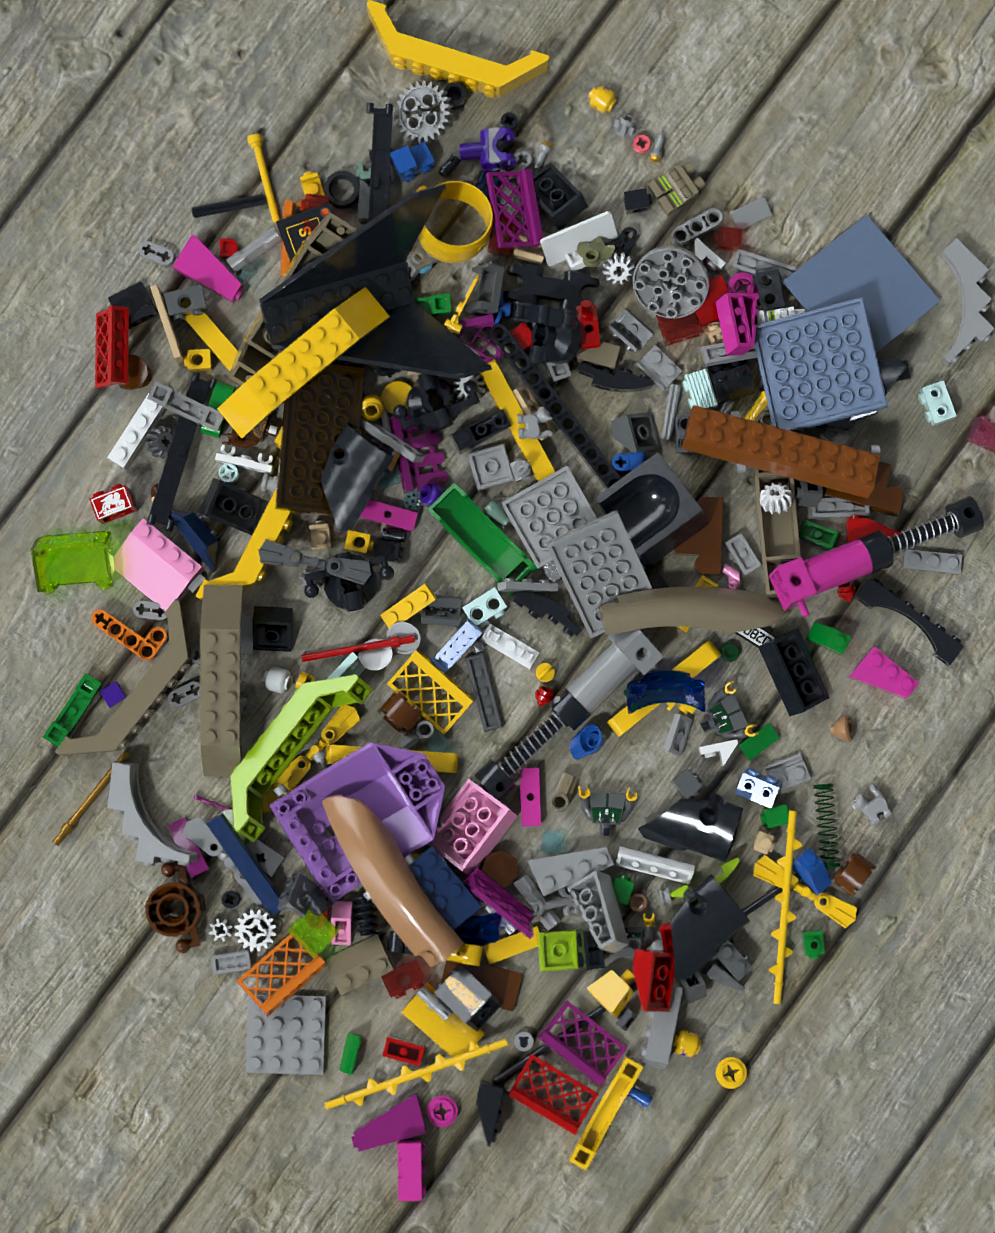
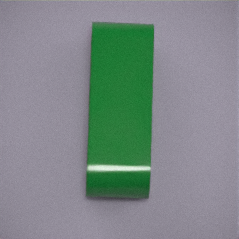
M217 381L208 406L218 411L217 408L236 391V386ZM223 418L217 432L202 426L201 433L219 439L226 419Z

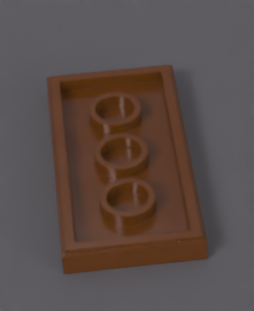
M446 960L441 982L446 981L451 971L461 964L503 1002V1005L500 1007L501 1009L513 1012L523 973L480 962V966Z

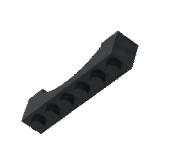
M868 579L855 599L869 609L873 607L890 609L911 620L930 641L934 650L932 655L945 665H951L964 647L960 644L962 641L954 635L949 636L945 633L946 629L941 625L931 623L929 621L931 618L923 612L920 614L914 610L915 607L908 601H901L896 592L891 589L889 591L883 587L884 584L878 579Z

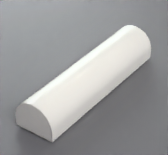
M621 846L619 847L615 862L616 866L685 884H690L695 865Z

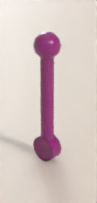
M197 795L193 797L196 800L222 810L231 809L230 806L225 807Z

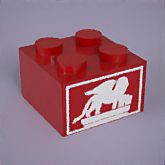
M114 485L110 491L105 493L104 491L94 493L92 498H89L96 519L102 525L138 511L132 493L126 485Z

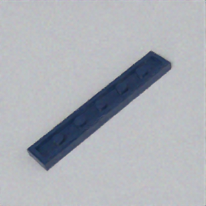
M221 813L208 820L206 825L269 914L272 916L282 911L277 908L280 902V893L226 816Z

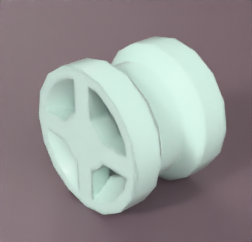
M227 463L220 467L219 477L222 481L233 484L239 478V471L233 464Z

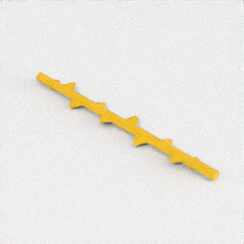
M789 810L788 829L786 830V855L777 860V864L784 868L783 891L775 896V900L781 903L780 928L771 932V936L778 940L777 964L769 968V972L775 975L774 1004H781L782 986L784 985L785 958L793 953L791 949L786 947L788 923L796 919V915L789 911L790 889L792 885L798 882V878L792 875L794 850L802 847V843L795 839L797 811Z
M506 1038L491 1044L487 1043L482 1047L473 1041L470 1042L468 1052L448 1059L444 1058L441 1054H437L434 1064L415 1071H411L406 1065L402 1066L401 1075L381 1083H377L374 1079L369 1078L367 1088L347 1095L343 1094L341 1097L327 1101L324 1104L327 1110L342 1104L346 1105L351 1101L362 1106L365 1096L385 1089L394 1095L397 1091V1085L418 1077H422L425 1081L430 1082L433 1072L455 1065L462 1071L464 1070L466 1060L486 1053L490 1054L492 1051L509 1046Z

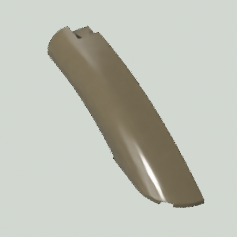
M768 406L759 413L754 420L755 422L772 426ZM753 468L766 597L778 598L769 575L777 566L801 558L794 479ZM772 482L774 485H778L781 482L782 486L787 485L792 492L791 507H788L787 512L781 511L780 515L778 512L773 514L770 511L765 512L760 504L761 490H764L765 485L771 486Z
M694 586L659 588L617 595V603L607 602L599 606L600 619L606 635L662 626L707 628L722 631L723 635L776 624L782 621L784 615L789 616L792 610L791 608L784 611L779 598H769L760 593L729 588Z

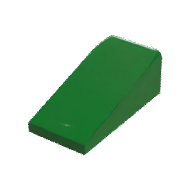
M807 520L803 521L798 533L800 539L826 550L836 548L841 537L840 532Z

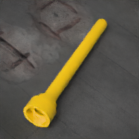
M253 134L247 137L248 144L254 149L272 221L276 223L280 220L261 149L263 146L262 134Z

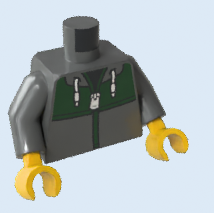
M732 680L725 687L714 693L706 711L709 718L700 722V726L704 733L714 729L716 734L721 735L724 739L739 740L748 736H756L759 732L753 733L752 727L757 725H748L733 694L739 687L732 689L730 686L734 682Z
M587 785L586 791H581L579 786L580 806L588 820H591L592 823L600 824L599 835L611 836V824L620 825V822H624L632 812L635 800L638 797V789H636L635 794L629 793L630 787H628L626 794L590 792L589 785Z
M646 913L643 914L646 927H625L629 945L612 953L614 957H634L635 949H648L653 944L654 928L652 926L655 925L654 913H652V918L650 919L646 918Z

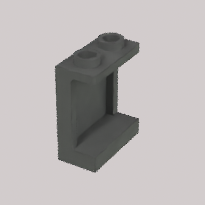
M487 261L486 264H479V266L472 268L471 272L481 275L477 302L467 304L465 306V313L485 316L498 312L505 267L498 266L497 262Z

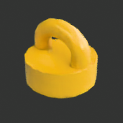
M542 663L536 668V677L541 682H549L553 679L555 671L550 664Z
M301 672L295 688H299L308 679L314 682L315 678L308 673Z

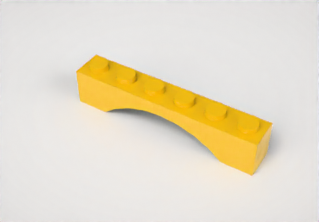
M627 1056L624 1057L568 1158L570 1162L587 1170L613 1118L642 1071L643 1066Z

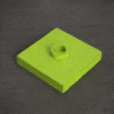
M576 930L537 932L539 969L541 972L579 969Z

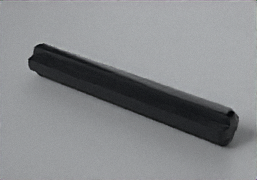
M264 194L196 206L192 207V215L194 218L261 206L266 204V198Z

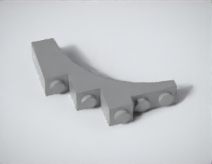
M957 238L941 253V257L950 266L957 279L963 307L958 335L951 349L941 360L945 366L950 362L954 364L961 357L959 353L963 349L967 351L974 342L977 345L982 341L986 343L993 336L991 332L995 329L981 315L990 307L988 303L992 299L976 284L980 285L987 278L985 274L989 269Z
M125 761L113 762L107 808L114 809L115 813L124 814L122 834L128 835L129 839L138 840L136 861L143 862L145 866H154L155 863L162 861L172 862L175 860L180 865H190L191 862L198 861V853L186 850L170 841L152 822L140 793L139 764Z

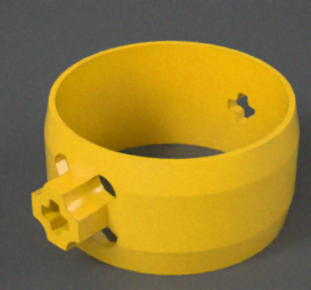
M462 181L443 182L438 185L445 184L446 189L443 190L438 201L454 199L471 205L481 215L486 232L473 243L450 245L436 239L424 226L418 240L422 248L439 261L446 263L466 262L477 256L489 241L493 227L492 208L487 197L475 186ZM423 185L422 187L420 186L417 191H421L428 188Z

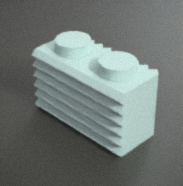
M707 369L684 376L682 385L684 391L689 392L690 399H688L690 409H692L693 405L707 409L718 406Z

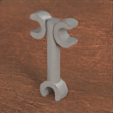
M565 888L559 889L561 899L544 903L541 901H532L530 905H536L538 908L536 912L532 913L533 916L541 915L544 910L564 906L563 914L570 915V907L573 913H579V907L573 901L572 893L568 891L567 894Z

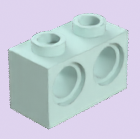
M494 587L462 607L468 619L481 629L489 624L488 620L495 616L497 619L506 613L504 610L507 609V606ZM493 599L497 600L500 604L495 610L490 609L488 606L489 601ZM481 610L483 617L479 620L472 617L473 611Z

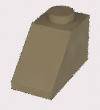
M610 340L600 342L599 348H590L578 354L577 362L584 363L585 361L593 364L595 367L614 371L620 346H617L616 342Z

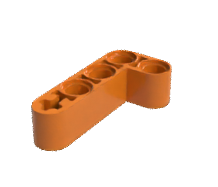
M96 610L91 616L92 623L146 661L154 660L169 639L168 632L161 627L153 628L144 639L104 610ZM99 615L103 616V618L110 623L106 625L101 621L99 622V619L97 617ZM115 625L121 626V632L118 635H114L112 632ZM162 631L164 638L161 641H156L154 638L155 634ZM131 636L137 638V643L134 646L128 645V639ZM146 647H151L153 650L150 657H145L143 654Z

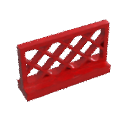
M112 305L108 306L107 310L96 313V389L116 384H128V307Z
M532 1053L508 1092V1096L573 1135H576L581 1123L599 1094ZM532 1060L540 1063L542 1071L530 1073L529 1065ZM551 1071L557 1073L559 1081L547 1084L545 1073ZM543 1074L545 1085L534 1087L531 1076ZM529 1077L532 1088L526 1090L518 1086L520 1080ZM572 1082L575 1091L564 1094L562 1083ZM560 1084L562 1095L551 1097L548 1086ZM546 1087L549 1098L540 1100L537 1098L535 1090ZM587 1091L593 1095L589 1102L581 1104L578 1093ZM576 1094L579 1105L567 1107L565 1096ZM563 1097L565 1108L555 1109L552 1100ZM580 1107L582 1115L578 1121L570 1118L569 1110Z

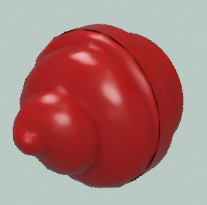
M847 582L838 586V596L847 602H851L856 593V587L853 583Z
M540 686L535 691V699L539 707L548 704L554 698V692L551 689Z

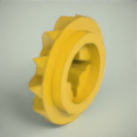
M734 1057L724 1058L718 1063L715 1070L718 1082L723 1087L729 1089L741 1086L747 1076L746 1067L743 1062ZM727 1065L732 1070L739 1069L734 1073V1081L730 1076L725 1075L728 1072Z

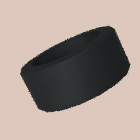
M337 171L327 178L324 184V192L327 201L332 206L338 209H347L352 207L359 199L360 185L358 179L352 173ZM340 179L350 181L354 188L352 196L345 201L335 199L331 193L333 183Z

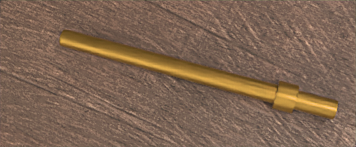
M124 750L116 762L126 761L130 754ZM112 767L69 821L61 826V831L52 841L57 846H59L67 834H71L75 824L110 782Z

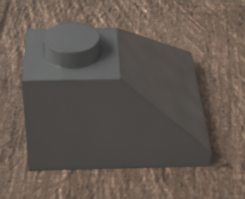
M652 412L629 414L610 421L615 440L632 452L661 449Z

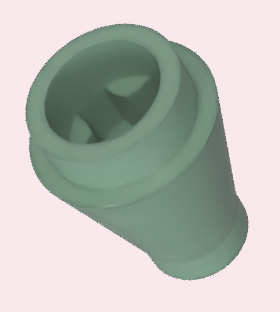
M492 499L483 508L486 511V515L500 523L503 527L510 521L499 500Z

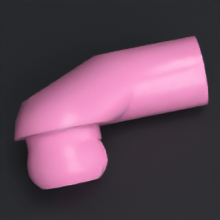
M725 563L721 571L728 576L729 589H738L741 585L740 573Z

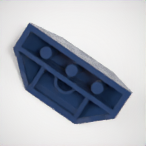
M171 510L169 519L175 522L176 528L213 573L217 571L220 545L217 539L219 536L213 529L208 530L205 524L207 522L201 514L197 516L194 512Z

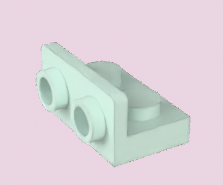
M352 652L327 679L350 675L359 676L366 668L361 665L359 658Z

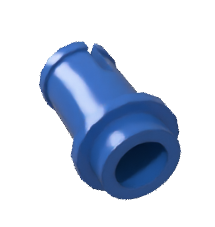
M632 1086L627 1097L642 1104L641 1107H648L653 1099L650 1093L646 1094L635 1086Z

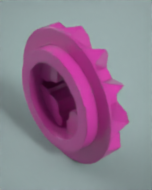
M737 273L728 282L727 288L729 293H743V291H737L739 282L743 286L749 285L745 289L746 293H757L758 287H754L752 275L748 273Z
M448 1096L433 1098L427 1107L428 1119L438 1127L451 1125L458 1115L455 1101ZM440 1103H442L444 1109H451L445 1113L444 1120L440 1113H434L440 1109Z

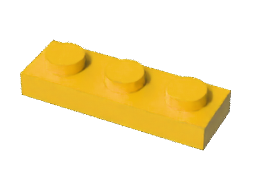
M425 583L380 616L387 627L390 628L395 623L407 621L437 600V597L429 585Z

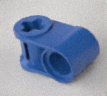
M647 452L617 454L614 456L611 465L618 474L630 473L647 460ZM618 460L624 463L622 468H619V465L616 464Z

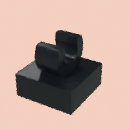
M627 1008L625 1012L621 1011L617 1018L619 1020L616 1025L627 1031L638 1016Z

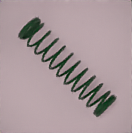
M834 784L813 785V789L828 790L815 793V797H829L815 801V804L831 805L815 810L816 812L831 813L816 817L817 820L830 821L818 824L817 827L834 828L817 833L823 836H834L818 841L819 843L834 844L819 848L820 851H835L820 856L823 859H837L824 862L826 868L841 867V863H833L840 861V858L824 857L840 852L834 849H824L839 845L838 842L825 841L837 838L838 835L822 834L837 830L838 828L821 826L837 821L836 819L822 818L836 814L835 811H821L822 809L834 807L835 804L818 803L835 798L834 796L819 795L834 791L832 788Z

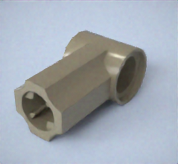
M562 773L551 800L553 810L556 812L566 810L578 778ZM555 799H564V807H556L554 804Z

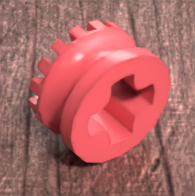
M638 135L634 139L633 148L640 154L648 151L650 139L646 135ZM640 139L647 143L644 148L637 146Z

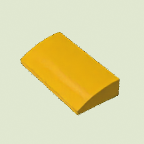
M427 982L425 984L426 988L438 997L435 994L436 989ZM417 995L401 1012L451 1057L468 1052L470 1042L474 1041L477 1044L485 1035V1032L481 1029L477 1032L465 1024L453 1011L444 1021L433 1009L430 1010L429 1006ZM440 999V1001H441L448 1009H450V1008Z

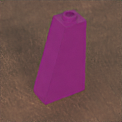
M417 1093L412 1094L355 1130L354 1136L351 1137L354 1148H358L360 1152L427 1133Z

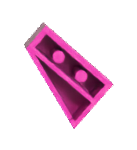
M726 293L715 302L726 355H744L754 347L756 325L754 324L755 316L758 312L756 304L759 299V293Z
M875 646L869 650L847 677L902 699L908 698L919 685L918 681Z
M403 1139L397 1143L398 1201H422V1196H426V1184H422V1176H426V1164H422V1156H426V1144H422V1139Z

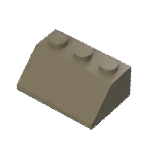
M374 935L325 959L340 995L394 970L378 935Z

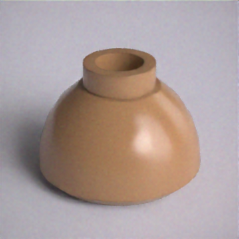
M844 715L838 718L835 724H831L832 736H837L842 741H852L854 738V725L849 715Z

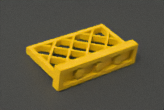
M419 649L414 651L411 657L387 683L396 693H402L408 699L406 701L408 704L417 706L422 711L421 715L443 735L475 701L470 694L432 663ZM413 661L418 666V674L408 675L407 666ZM419 676V688H409L408 677ZM422 676L431 677L433 687H422ZM405 677L406 688L399 689L393 683L397 678ZM433 689L434 700L423 701L422 690ZM436 689H444L447 692V700H437ZM420 690V701H412L409 697V691ZM458 701L463 708L458 713H451L450 702ZM447 702L448 713L437 714V703ZM423 703H434L435 714L425 713ZM438 716H448L449 724L445 729L438 724Z

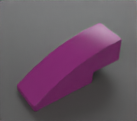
M184 817L168 825L175 844L186 850L198 853V861L185 865L192 878L209 870L210 867L202 853V849L182 834L187 823V819Z

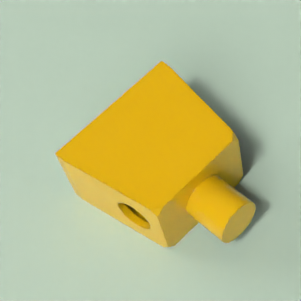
M628 969L620 977L611 970L591 984L587 990L608 1012L617 1018L634 994L628 984L635 976Z

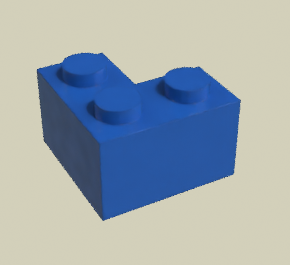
M425 142L410 149L406 145L390 153L391 163L401 183L404 181L410 182L416 178V175L420 173L427 174L435 167V161Z

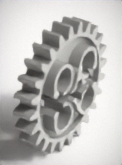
M424 80L423 83L416 81V85L410 83V89L404 88L405 95L399 94L402 100L395 102L399 105V108H395L394 111L399 112V115L395 116L394 119L400 120L396 125L402 127L400 132L406 133L405 137L411 138V141L431 143V138L438 140L437 134L440 136L444 135L442 129H449L446 126V122L452 123L448 116L453 115L452 112H449L453 105L447 103L451 98L445 97L447 91H441L442 86H436L435 82L429 83V81ZM431 96L433 98L432 104L440 106V109L443 113L435 111L424 112L425 109H435L434 106L429 105V98ZM415 100L416 105L412 108V102ZM404 110L416 113L423 112L422 115H412V117L417 118L419 121L417 127H415L416 120L412 118H407L408 115L406 114V112H404ZM435 115V122L432 123V117Z

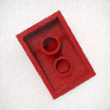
M635 949L633 972L643 1011L670 1012L674 984V953L661 950Z

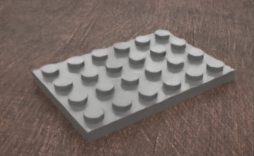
M617 510L546 542L590 638L605 632L600 619L599 606L607 602L617 603V595L653 589Z

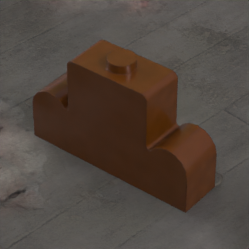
M879 462L874 489L868 499L826 487L822 498H839L851 501L845 503H852L864 508L866 505L869 506V510L897 517L903 501V492L897 486L886 488L891 465Z
M703 497L698 501V505L702 508L708 525L675 548L674 554L698 556L694 562V569L698 574L719 576L721 574L723 498Z

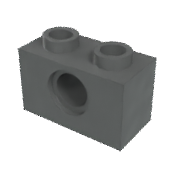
M202 285L164 293L168 314L171 319L176 321L185 319L186 315H202L204 311L208 310ZM184 300H191V305L188 308L182 307Z

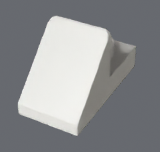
M697 238L693 245L694 254L702 263L707 261L706 265L711 270L720 272L726 263Z
M738 740L699 747V754L708 758L716 756V752H719L721 766H724L737 746Z

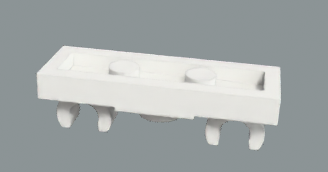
M226 445L221 446L222 454L216 453V462L230 463L236 467L273 475L274 468L270 465L273 462L271 455L269 460L264 462L262 461L263 454L260 453L258 455L259 462H255L252 460V457L247 455L233 457L236 453L235 447H232L230 453H226Z
M489 624L480 639L485 644L529 670L539 654L536 650L492 624Z

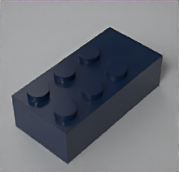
M433 845L408 866L427 898L452 930L482 907V904Z

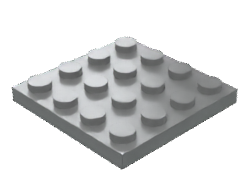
M568 466L563 467L501 503L538 570L554 561L546 545L547 541L598 519Z
M257 994V999L264 1003L268 999L269 994ZM293 995L268 1018L248 996L245 1073L323 1075L326 996Z

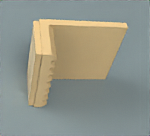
M521 231L519 238L523 242H527L526 234ZM542 232L543 238H545V237L551 235V234ZM541 245L536 248L516 247L514 250V258L542 265L545 258Z

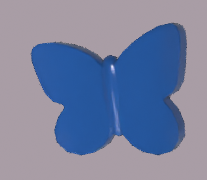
M502 288L498 315L494 324H500L501 317L510 316L511 302L503 301Z

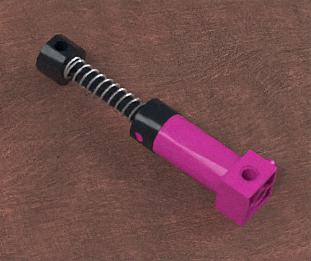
M968 496L947 504L946 516L941 515L940 519L934 518L933 522L928 520L927 524L921 523L920 527L914 525V529L908 528L907 532L901 531L899 535L894 533L892 538L890 536L886 538L881 531H875L809 559L802 560L801 557L777 566L769 575V578L783 610L786 611L798 606L802 616L807 617L810 615L806 602H809L814 595L891 567L894 563L893 556L895 553L900 554L901 550L905 552L908 548L913 549L915 545L920 546L921 542L926 544L928 540L933 541L935 537L946 536L948 532L954 533L959 538L978 532L984 527L983 515L974 498Z

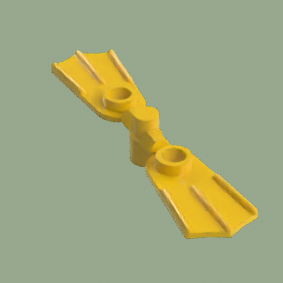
M477 275L465 296L464 303L460 301L456 309L458 315H453L451 320L447 319L445 321L444 327L451 333L457 335L460 333L463 325L458 323V316L461 315L480 279V275Z
M348 705L341 706L322 730V739L313 745L305 756H299L289 764L275 782V789L282 783L291 791L295 789L311 767L310 761L313 760L312 757L322 750L326 743H335L361 720L356 708ZM329 731L333 733V737L331 739H328L326 737V734ZM300 761L305 762L304 768L298 766Z
M764 855L755 862L753 876L783 889L784 868ZM798 882L791 886V889L798 892L801 896L814 901L817 909L842 927L847 928L856 921V906L826 893H820L817 896L809 887L803 886ZM821 898L826 899L827 902L825 905L820 904L819 901Z

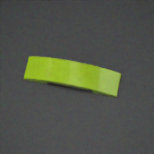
M738 857L720 865L723 873L714 877L719 884L736 868L740 861ZM687 884L670 892V897H683L684 892L688 889Z

